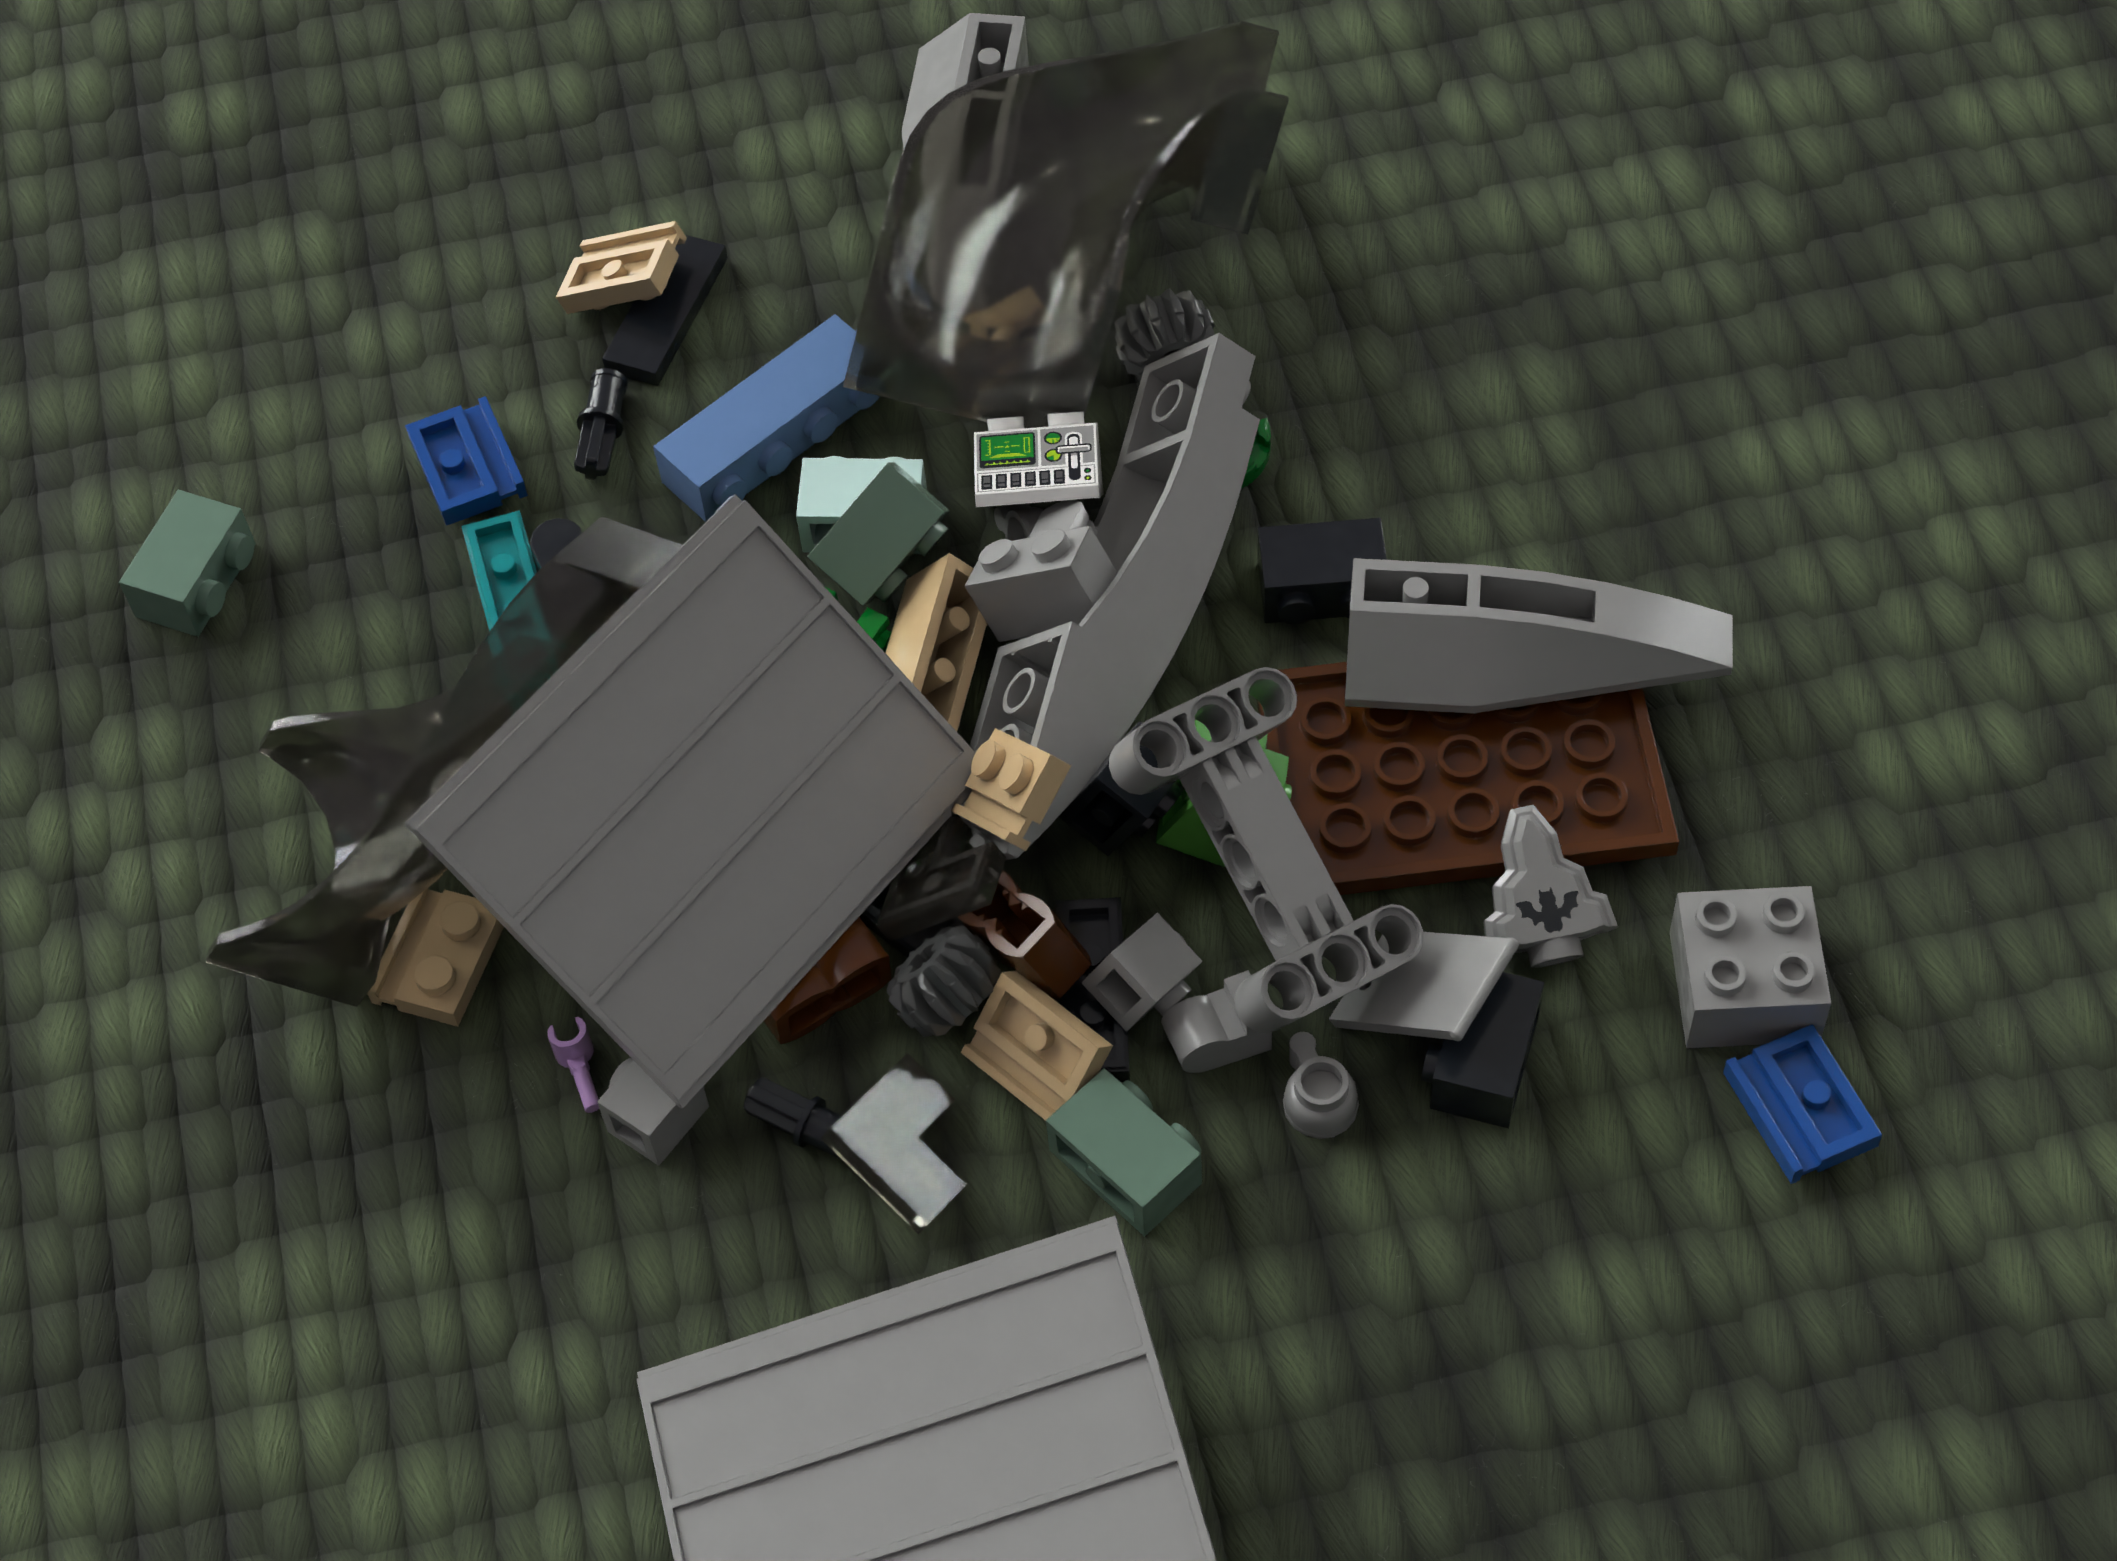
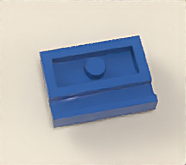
M486 396L479 398V405L463 410L460 405L405 425L412 447L446 526L502 506L501 500L515 494H518L519 499L528 496L523 478Z
M1813 1024L1753 1049L1752 1054L1739 1060L1736 1057L1726 1060L1723 1074L1790 1184L1800 1181L1801 1176L1814 1170L1821 1172L1879 1146L1882 1133Z

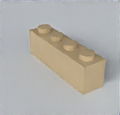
M948 553L907 579L885 654L957 732L987 622L965 588V584L974 568Z

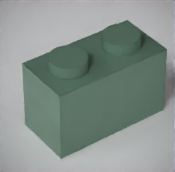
M888 462L807 557L861 605L870 604L875 597L885 603L907 579L908 575L901 570V567L917 550L925 557L946 534L948 528L941 521L950 510L895 462Z
M179 489L176 491L119 581L136 618L199 637L209 619L220 612L225 601L226 592L238 572L245 569L252 559L256 543L242 509Z
M1105 1068L1046 1120L1049 1151L1144 1237L1202 1184L1201 1148L1193 1135L1178 1123H1173L1169 1126L1153 1112L1151 1101L1136 1084L1129 1080L1121 1083Z

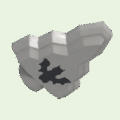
M1534 805L1511 809L1501 842L1505 872L1492 887L1494 913L1483 921L1485 936L1515 938L1519 942V947L1515 953L1527 952L1531 968L1546 967L1581 958L1584 954L1580 940L1599 933L1609 932L1618 927L1606 894L1592 890L1584 867L1563 857L1557 832Z

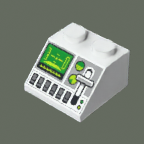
M1084 411L1047 414L1048 427L1024 428L1023 416L987 419L988 431L974 432L976 507L1100 498L1103 495L1098 423L1085 424Z

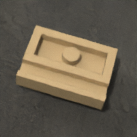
M672 221L582 240L580 248L584 253L581 257L573 259L555 298L566 313L570 314L590 309L601 310L610 305L635 300L646 301L660 296L667 286L669 277L679 257L675 248L677 245L685 244L687 237L678 223Z
M995 728L989 740L978 748L973 757L971 774L965 786L972 789L964 806L955 803L951 811L1027 851L1031 842L1023 839L1032 821L1041 824L1071 765Z
M418 883L366 990L371 1003L380 1006L382 1002L397 1006L398 1011L458 1027L504 926L477 898L445 889L443 893L428 889L426 884Z
M1017 971L1001 973L993 988V992L990 994L973 1027L977 1032L971 1043L964 1045L961 1053L1046 1121L1100 1072L1113 1045Z

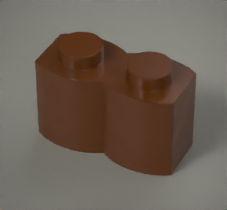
M980 864L949 897V903L954 914L973 935L977 934L990 948L989 952L1000 963L1014 968L1051 998L1060 999L1092 965L1087 950L1047 904L1036 896L1024 893L1013 879L998 867Z
M860 917L853 922L764 1020L780 1044L791 1042L808 1034L827 1021L835 1012L856 1005L879 991L892 979L889 955Z

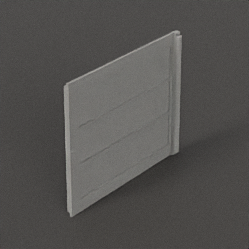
M734 494L404 824L681 1109L690 1102L953 814L951 810L954 804L962 805L968 798L972 789L965 786L971 774V763L976 752L746 500L742 501Z
M1116 1216L637 1372V1384L674 1561H1217Z

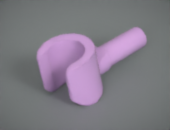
M575 1017L579 1034L570 1041L558 1040L553 1025L549 1027L547 1033L555 1059L561 1066L569 1068L571 1075L574 1077L584 1110L587 1113H591L599 1109L597 1103L599 1099L589 1072L590 1066L588 1063L594 1050L583 1019Z

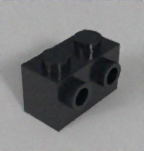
M1139 721L1124 738L1143 723ZM1140 745V752L1146 763L1158 768L1157 759L1153 752L1147 747ZM1109 754L1082 791L1058 817L1109 856L1133 832L1141 838L1158 817L1161 819L1169 811L1185 790L1184 787L1176 780L1151 793L1142 795L1129 793L1119 787L1112 778L1109 769Z

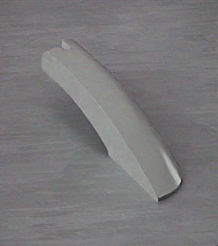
M1220 333L1144 367L1118 463L1097 518L1094 521L1099 532L1097 538L1117 571L1109 587L1079 624L1071 621L1038 634L1020 638L1018 641L1001 646L997 650L970 747L976 752L984 742L989 740L996 728L1071 765L1041 824L1032 821L1023 839L1031 842L1030 845L1082 791L1111 753L1114 746L1123 738L1151 696L1194 616L1221 552L1237 505L1260 419L1242 408L1250 393L1251 383L1249 379L1256 356ZM960 816V823L972 831L973 837L969 843L978 851L998 860L1016 859L1024 852L1023 849Z

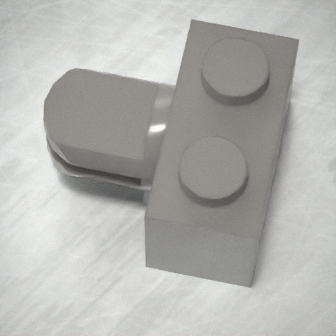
M1065 500L1055 503L1041 512L1028 538L1013 541L1008 539L997 540L985 546L979 554L978 561L965 584V588L998 642L1029 637L1071 621L1079 624L1115 578L1117 571L1097 538L1099 532L1093 521L1089 520V515L1082 502Z

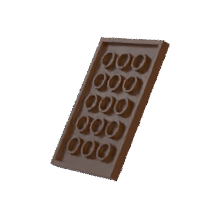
M1347 662L1279 670L1293 683L1297 694V705L1290 718L1268 733L1266 749L1289 757L1286 783L1291 785L1292 788L1290 802L1340 895L1502 876L1505 872L1501 842L1509 811L1529 805H1534L1557 832L1563 857L1580 866L1677 855L1679 838L1642 688L1479 713H1455L1345 706ZM1257 700L1258 712L1264 716L1263 707Z

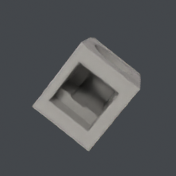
M1249 970L1224 979L1223 989L1207 995L1187 998L1175 1004L1163 1015L1161 1020L1162 1026L1184 1071L1189 1073L1209 1071L1272 1050V1032L1260 1033L1248 1028L1238 1017L1235 1008V993L1240 983L1251 975Z

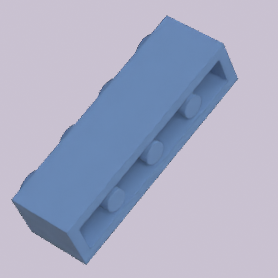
M834 314L654 445L653 448L662 483L705 522L715 514V511L730 496L736 494L743 500L747 493L770 476H776L783 472L793 459L809 447L830 437L840 424L859 410L869 408L878 400L880 395L887 390L881 352Z

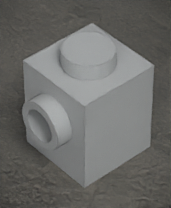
M1157 912L1114 949L1086 977L1082 984L1127 1032L1153 1008L1163 1016L1168 1009L1179 1003L1192 990L1184 979L1203 961L1187 945L1184 938L1174 931Z
M632 1058L626 1059L618 1066L611 1077L609 1088L597 1101L607 1132L658 1166L709 1107L704 1087H702L690 1102L680 1109Z

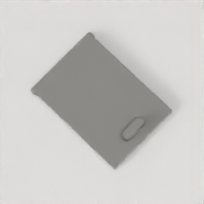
M1423 932V945L1419 954L1405 964L1344 995L1329 1020L1336 1028L1461 1041L1519 947V942L1515 938ZM1382 934L1377 943L1382 950L1389 953L1387 940Z

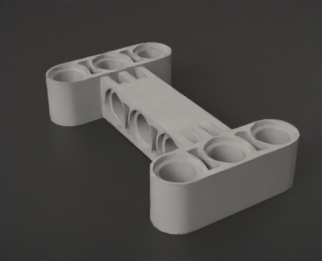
M1269 667L1248 672L1146 720L1117 743L1109 756V769L1112 778L1119 787L1129 793L1138 795L1151 793L1180 779L1275 959V962L1241 982L1235 993V1008L1238 1017L1245 1026L1260 1033L1277 1031L1405 964L1419 954L1423 945L1421 923L1415 914L1404 906L1395 904L1382 906L1355 921L1349 913L1259 743L1261 738L1290 718L1297 705V694L1293 683L1284 673ZM1249 695L1260 702L1264 710V716L1253 709L1249 701ZM1195 720H1198L1207 727L1211 735V742L1202 738L1197 732ZM1140 745L1147 747L1153 752L1157 759L1158 768L1146 763L1141 755ZM1375 929L1386 938L1389 953L1382 950L1378 945ZM1322 956L1330 960L1334 965L1337 974L1336 981L1325 973L1322 966ZM1268 983L1276 987L1281 993L1284 1001L1283 1010L1275 1006L1270 1000Z

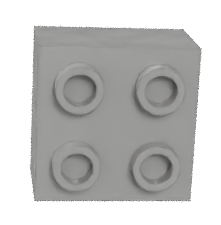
M1812 886L1677 893L1670 927V939L1686 1048L1763 1045L1811 1024L1814 1025L1822 1037L1831 1007V998Z

